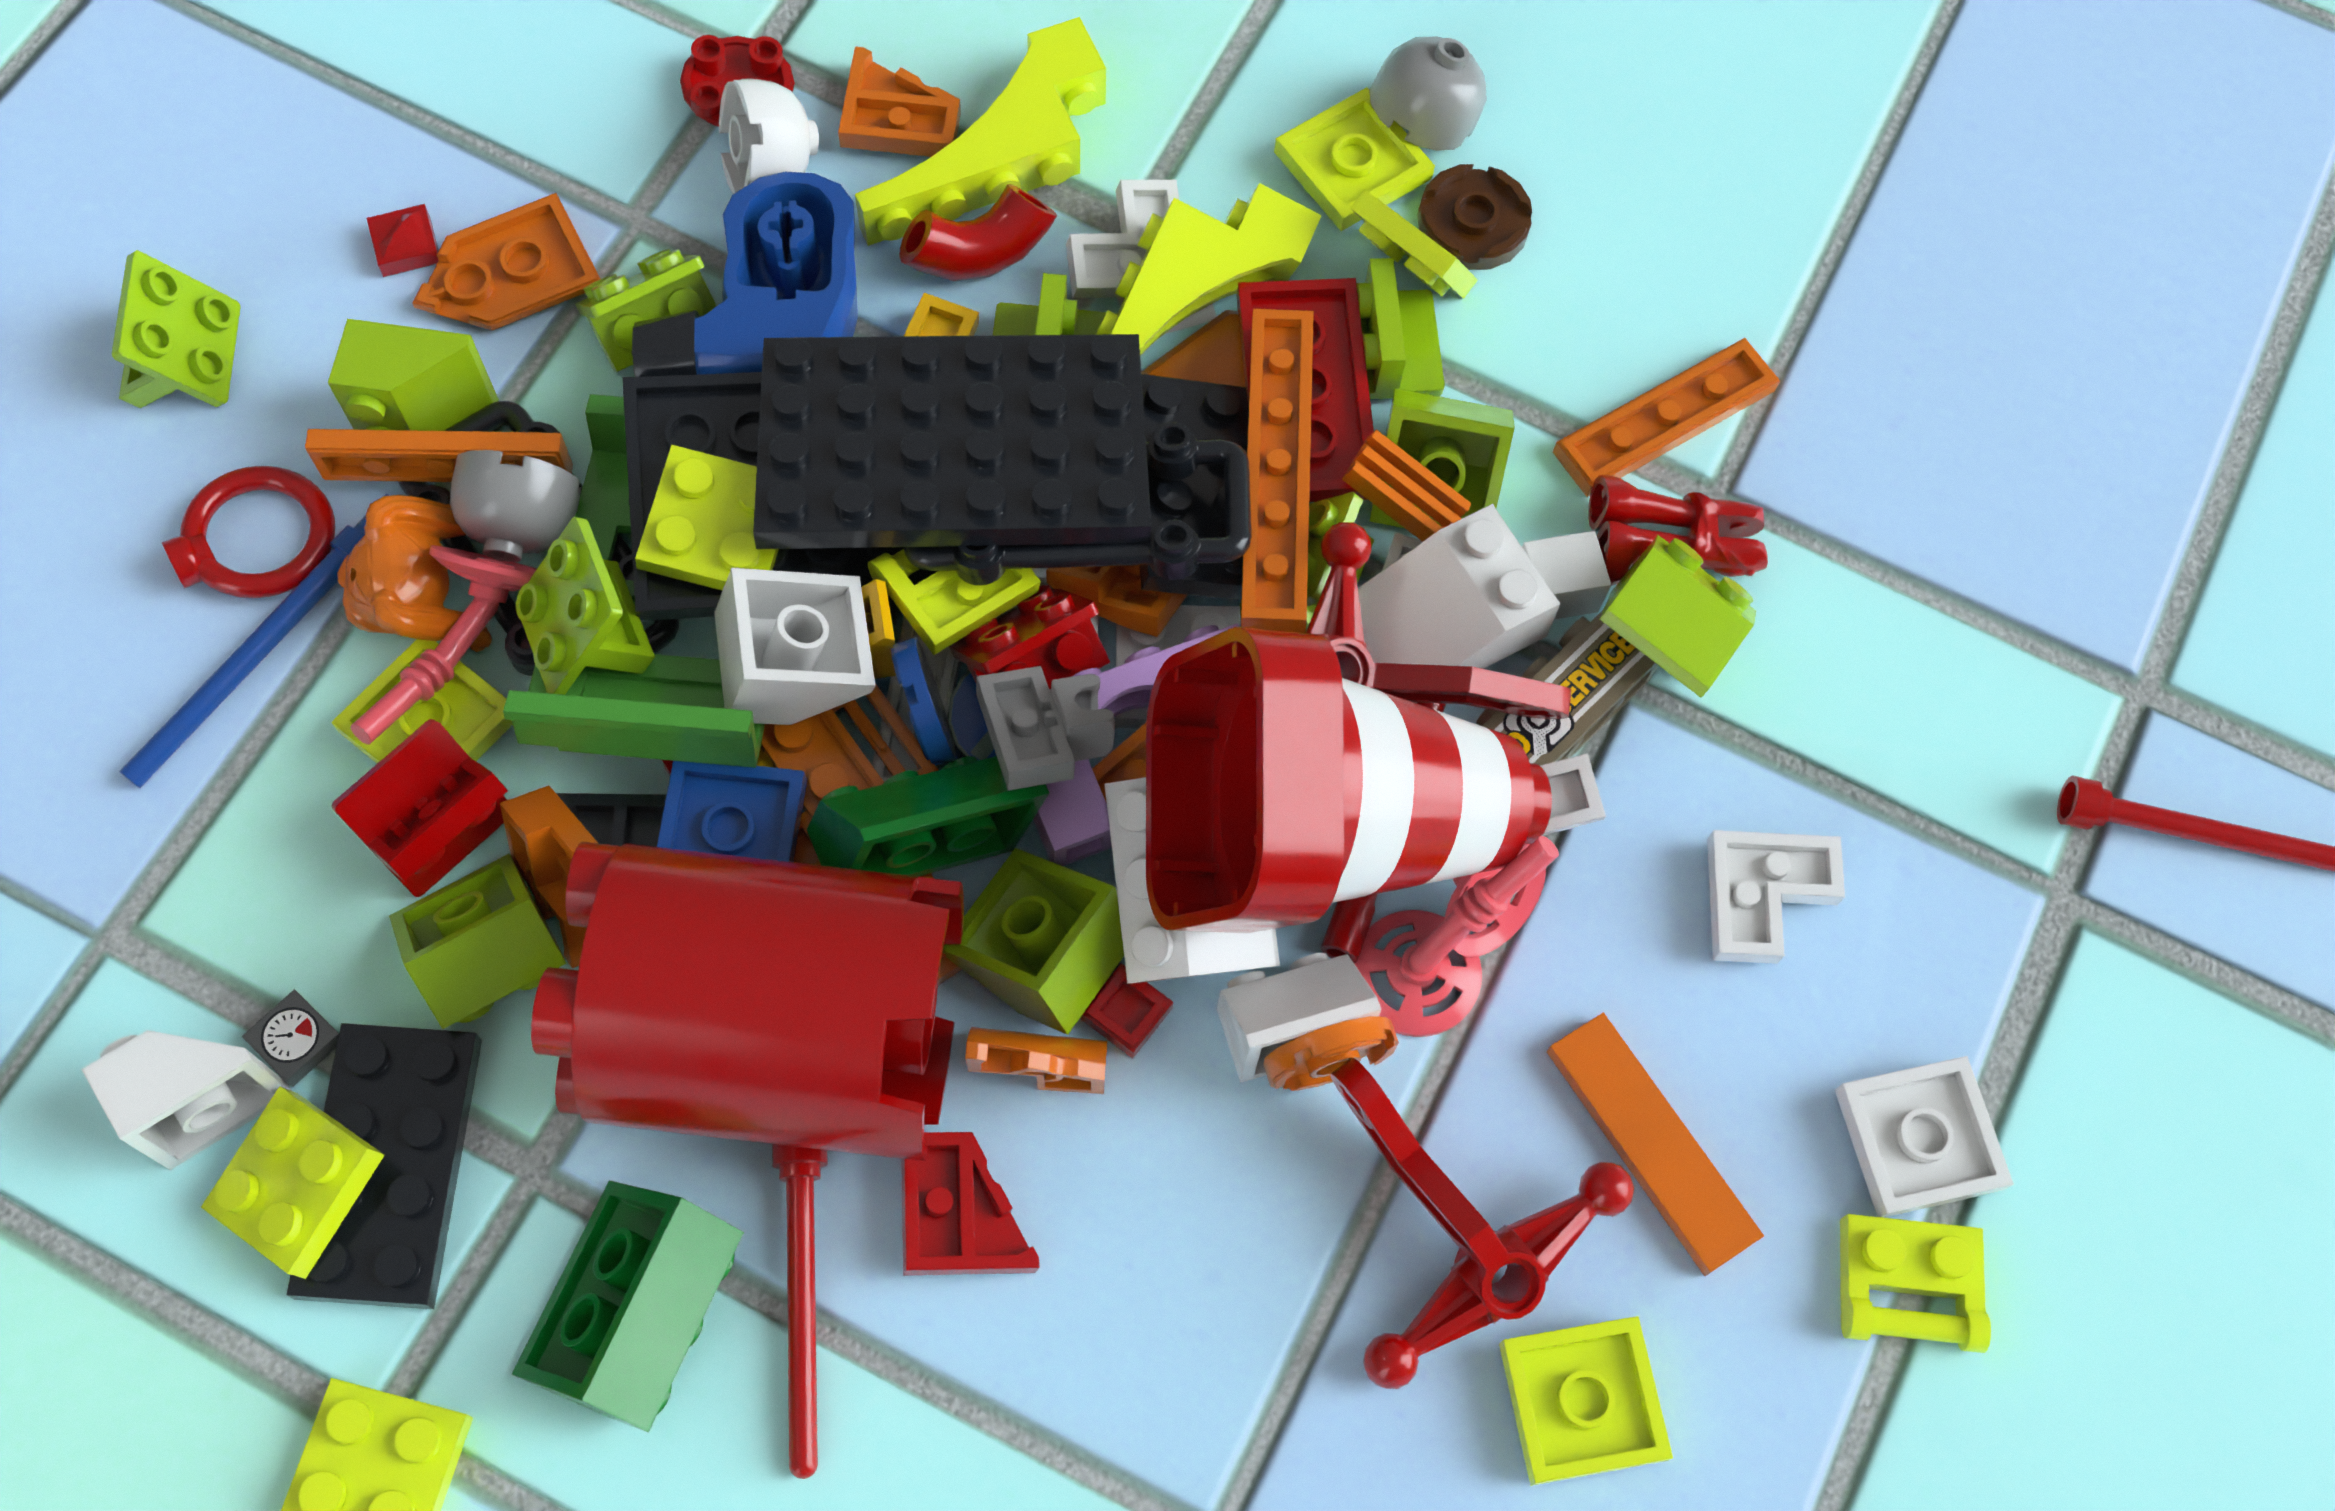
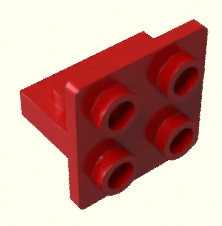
M1049 585L1039 586L1038 592L1017 604V608L997 619L993 618L949 646L953 657L967 664L975 682L976 677L981 675L1041 666L1048 687L1051 689L1052 680L1071 677L1091 668L1100 669L1110 663L1090 620L1099 614L1095 602L1060 588L1051 589Z
M429 719L334 800L331 807L402 885L415 897H421L504 824L500 803L507 801L504 794L508 790L490 770L469 757L441 723L434 719Z

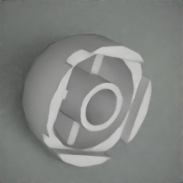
M1438 36L1415 37L1393 49L1385 59L1369 89L1371 105L1379 119L1388 128L1391 127L1395 120L1401 127L1409 130L1405 140L1416 146L1435 151L1454 150L1460 147L1467 136L1469 138L1475 129L1487 101L1485 75L1473 55L1469 53L1468 49L1461 42L1452 38Z
M471 450L458 454L451 481V510L455 522L464 533L476 542L484 544L483 554L500 561L520 562L523 553L543 552L549 549L552 542L559 538L570 520L575 517L580 500V481L575 475L563 468L528 456H524L522 466L500 464L503 453L501 451Z

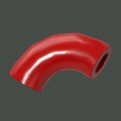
M1007 184L1000 198L991 209L974 220L955 222L942 218L927 209L921 211L912 220L903 236L899 257L902 263L919 272L951 281L991 277L1023 260L1049 231L1057 218V214L1031 194L1014 185Z

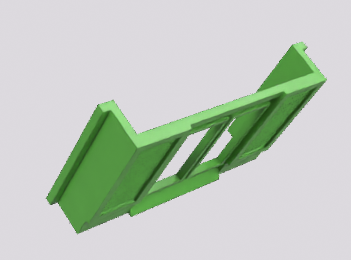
M590 394L585 415L592 445V454L575 517L588 520L602 558L612 561L618 533L631 534L624 397ZM625 580L635 604L634 581ZM654 654L655 658L643 674L585 666L565 695L547 693L540 671L535 665L528 692L509 690L503 710L505 720H512L518 744L558 747L559 751L754 768H757L765 724L754 723L753 712L750 710L724 708L720 661L718 659Z

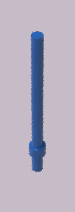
M366 515L354 528L347 525L330 542V546L333 548L332 551L119 771L125 778L138 788H141L338 582L337 572L343 560L352 551L354 545L365 535Z

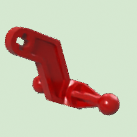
M1339 522L1332 525L1324 534L1321 542L1322 557L1331 569L1306 633L1321 635L1331 643L1339 660L1342 678L1411 702L1464 704L1538 719H1565L1569 717L1571 689L1561 685L1473 666L1374 663L1364 642L1356 570L1360 569L1368 561L1371 554V538L1363 527L1354 522Z
M1351 1058L1330 1074L1339 1093L1392 1171L1459 1247L1454 1265L1451 1267V1272L1404 1333L1401 1335L1383 1333L1373 1338L1365 1348L1364 1368L1368 1378L1377 1386L1386 1389H1399L1409 1384L1416 1375L1419 1363L1418 1357L1491 1323L1495 1324L1501 1318L1506 1320L1519 1319L1531 1313L1541 1302L1549 1275L1596 1215L1616 1216L1624 1212L1632 1202L1634 1186L1630 1175L1620 1165L1599 1162L1590 1166L1581 1176L1579 1193L1510 1225H1504L1498 1231H1494L1475 1207L1423 1150L1380 1085L1358 1060ZM1507 1265L1502 1278L1492 1284L1495 1273L1501 1267Z

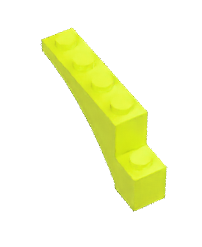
M1080 17L1028 33V51L1007 87L988 110L957 139L926 161L906 172L855 194L859 228L868 246L884 240L892 241L902 238L912 220L921 211L926 209L942 218L953 221L966 212L996 203L1007 184L1014 185L1027 192L1045 185L1061 184L1071 176L1080 174L1081 138L1069 116L1083 115L1092 111L1095 107L1106 104V66Z
M1261 183L1257 185L1247 202L1239 198L1236 199L1225 223L1174 198L1163 218L1152 213L1137 246L1147 250L1140 265L1132 261L1129 262L1115 291L1116 295L1124 298L1123 303L1117 314L1107 310L1095 335L1139 334L1141 356L1157 339L1188 316L1222 298L1236 294L1238 282L1288 281L1301 264L1322 215Z

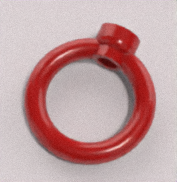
M275 466L245 467L221 475L203 487L186 508L181 522L180 536L162 542V545L184 589L202 581L209 587L230 596L265 598L296 588L331 552L330 542L335 538V517L325 494L305 476L289 469ZM270 490L286 494L298 501L307 513L310 530L303 549L290 562L275 570L264 573H242L223 566L215 559L206 540L207 529L215 512L228 500L250 491Z

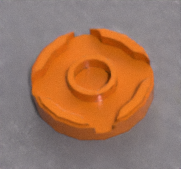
M1369 1016L1322 1027L1277 1047L1265 1057L1263 1066L1271 1087L1275 1089L1283 1087V1089H1290L1291 1091L1304 1090L1332 1083L1330 1074L1351 1058H1355L1360 1062L1361 1058L1367 1056L1370 1065L1374 1063L1375 1066L1395 1052L1399 1041L1391 1020L1386 1017Z

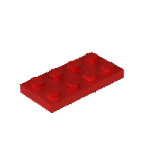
M1356 278L1238 282L1236 297L1248 409L1253 309L1314 311L1309 502H1317L1349 492H1354L1363 500H1368L1342 480L1365 439L1374 432Z

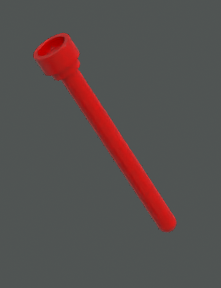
M2074 775L2065 781L2059 795L2057 819L2062 825L2089 830L2094 825L2102 827L2106 822H2111L2335 872V846L2115 798L2111 790L2103 788L2100 781Z
M772 1144V1167L779 1169V1180L786 1182L789 1469L796 1478L807 1479L816 1472L818 1466L814 1181L821 1179V1168L828 1165L827 1150Z

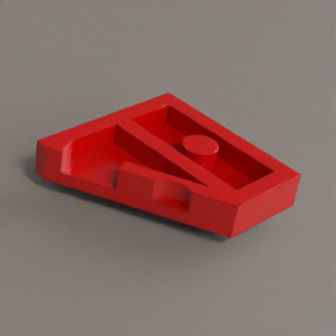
M924 1132L925 1144L928 1147L926 1161L901 1159L903 1276L1036 1273L1040 1268L1039 1256L1033 1246L1029 1248L1011 1214L1013 1207L1001 1185L995 1182L987 1169V1159L973 1132Z

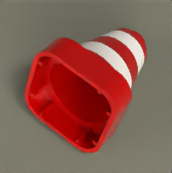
M1233 627L1171 655L1163 663L1156 676L1149 700L1146 724V886L1153 915L1160 926L1166 930L1253 933L1311 923L1320 919L1331 903L1504 868L1518 856L1524 844H1532L1544 834L1548 826L1552 809V792L1548 776L1542 767L1529 762L1526 752L1515 738L1342 678L1336 652L1331 643L1321 635Z

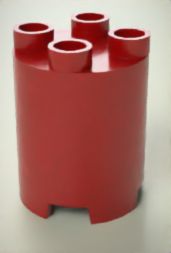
M580 842L578 844L568 873L566 916L569 925L587 927L579 969L571 970L548 967L544 971L536 991L531 1021V1041L534 1052L538 1055L560 1057L555 1087L556 1106L560 1113L580 1115L585 1122L592 1124L926 1161L928 1147L925 1144L924 1125L939 1124L955 1022L936 1017L935 1014L938 975L943 946L945 944H961L963 938L964 894L961 882L636 844H624L622 846Z

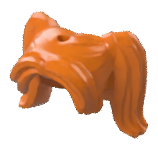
M383 496L369 505L366 512L365 535L354 545L352 551L345 557L337 572L338 583L344 588L343 606L347 620L358 629L367 632L397 634L414 639L442 641L463 612L443 606L449 591L448 569L429 554L430 547L432 545L442 546L440 541L443 539L461 537L466 534L455 522L450 504L414 496ZM487 627L482 630L470 646L471 650L479 652L490 646L492 636Z

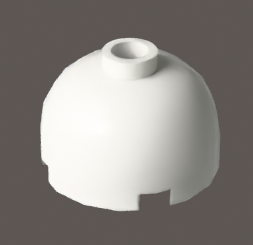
M741 79L727 82L720 104L719 134L729 133L731 153H721L727 184L731 192L735 194L760 177L781 172L805 173L809 163V156L816 155L818 152L819 134L816 122L807 119L805 109L794 93L777 83L766 80Z

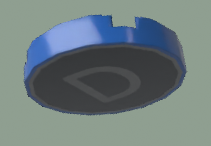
M915 637L894 644L891 654L897 680L904 688L910 708L908 714L926 759L930 760L935 766L956 760V747L945 708L919 640Z

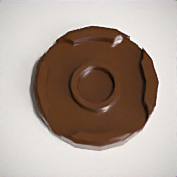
M1459 164L1441 171L1426 185L1417 213L1419 230L1455 256L1468 270L1493 269L1510 262L1524 248L1531 228L1532 206L1529 196L1522 185L1503 170L1489 166L1488 170L1485 171L1473 169L1474 164Z

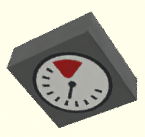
M294 989L241 1037L285 1082L294 1087L336 1049L339 1033Z

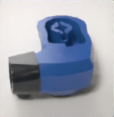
M781 172L760 177L733 194L723 212L728 251L723 273V302L702 316L696 310L635 322L632 334V356L635 377L762 372L764 338L853 337L858 319L854 256L855 214L854 201L842 185L815 173Z

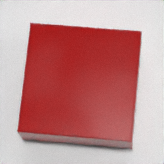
M1121 963L1081 1016V1020L1133 1059L1173 1009L1174 1002L1148 982L1127 984L1126 967Z

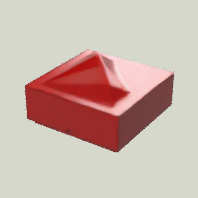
M425 204L366 218L377 264L383 277L438 263L437 253L439 250L431 218Z

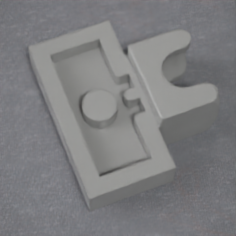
M1041 666L976 677V696L1008 790L1074 779L1075 761L1104 757L1110 754L1114 744L1115 721L1111 710L1098 709L1099 676L1085 674L1052 680L1051 689L1048 687Z

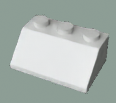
M1146 777L1105 783L1127 984L1280 966L1276 929L1253 933L1173 931L1166 930L1160 926L1153 915L1146 886Z

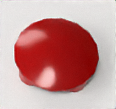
M702 35L692 43L691 56L684 63L680 78L684 101L696 116L719 127L721 98L727 82L741 79L766 80L777 83L792 92L795 86L791 66L783 57L781 44L768 36L753 39L742 36L718 38L714 35Z

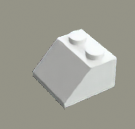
M731 568L714 612L724 708L750 710L753 712V720L756 724L792 725L872 693L875 687V679L860 576Z
M1326 953L1311 954L1294 961L1290 965V971L1266 977L1264 971L1248 972L1233 978L1227 983V989L1220 990L1217 1012L1240 1083L1266 1076L1263 1066L1265 1057L1277 1047L1299 1036L1343 1021L1379 1016L1381 1007L1378 998L1348 954L1331 959L1328 958Z
M146 1030L140 1035H129L114 1041L101 1052L98 1060L81 1069L119 1139L169 1170H172L260 1116L279 1086L292 1091L287 1082L246 1048Z

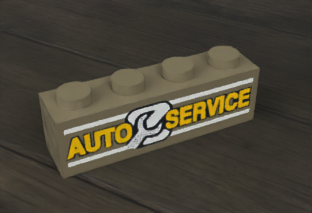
M1602 611L1591 622L1583 616L1567 630L1559 641V645L1563 648L1550 661L1544 656H1540L1521 676L1571 689L1569 717L1565 719H1538L1485 709L1477 719L1476 724L1515 738L1523 747L1530 763L1541 766L1573 757L1650 681L1658 665L1599 620Z

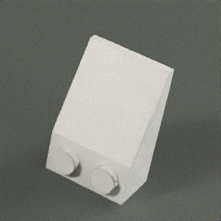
M1493 504L1440 529L1358 588L1364 642L1374 663L1473 666L1484 669L1547 637L1560 606V602Z

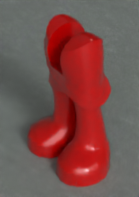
M1599 475L1595 479L1590 493L1588 520L1590 528L1599 531L1597 538L1611 586L1618 584L1657 535L1661 536L1668 543H1671L1674 538L1683 541L1701 556L1704 561L1700 566L1702 569L1714 570V572L1723 576H1752L1755 572L1767 568L1768 554L1764 543L1755 539L1744 538L1758 534L1763 530V507L1740 501L1711 499L1699 492L1688 493L1681 500L1637 489L1619 477ZM1653 523L1688 529L1687 535H1678L1636 528L1628 524Z

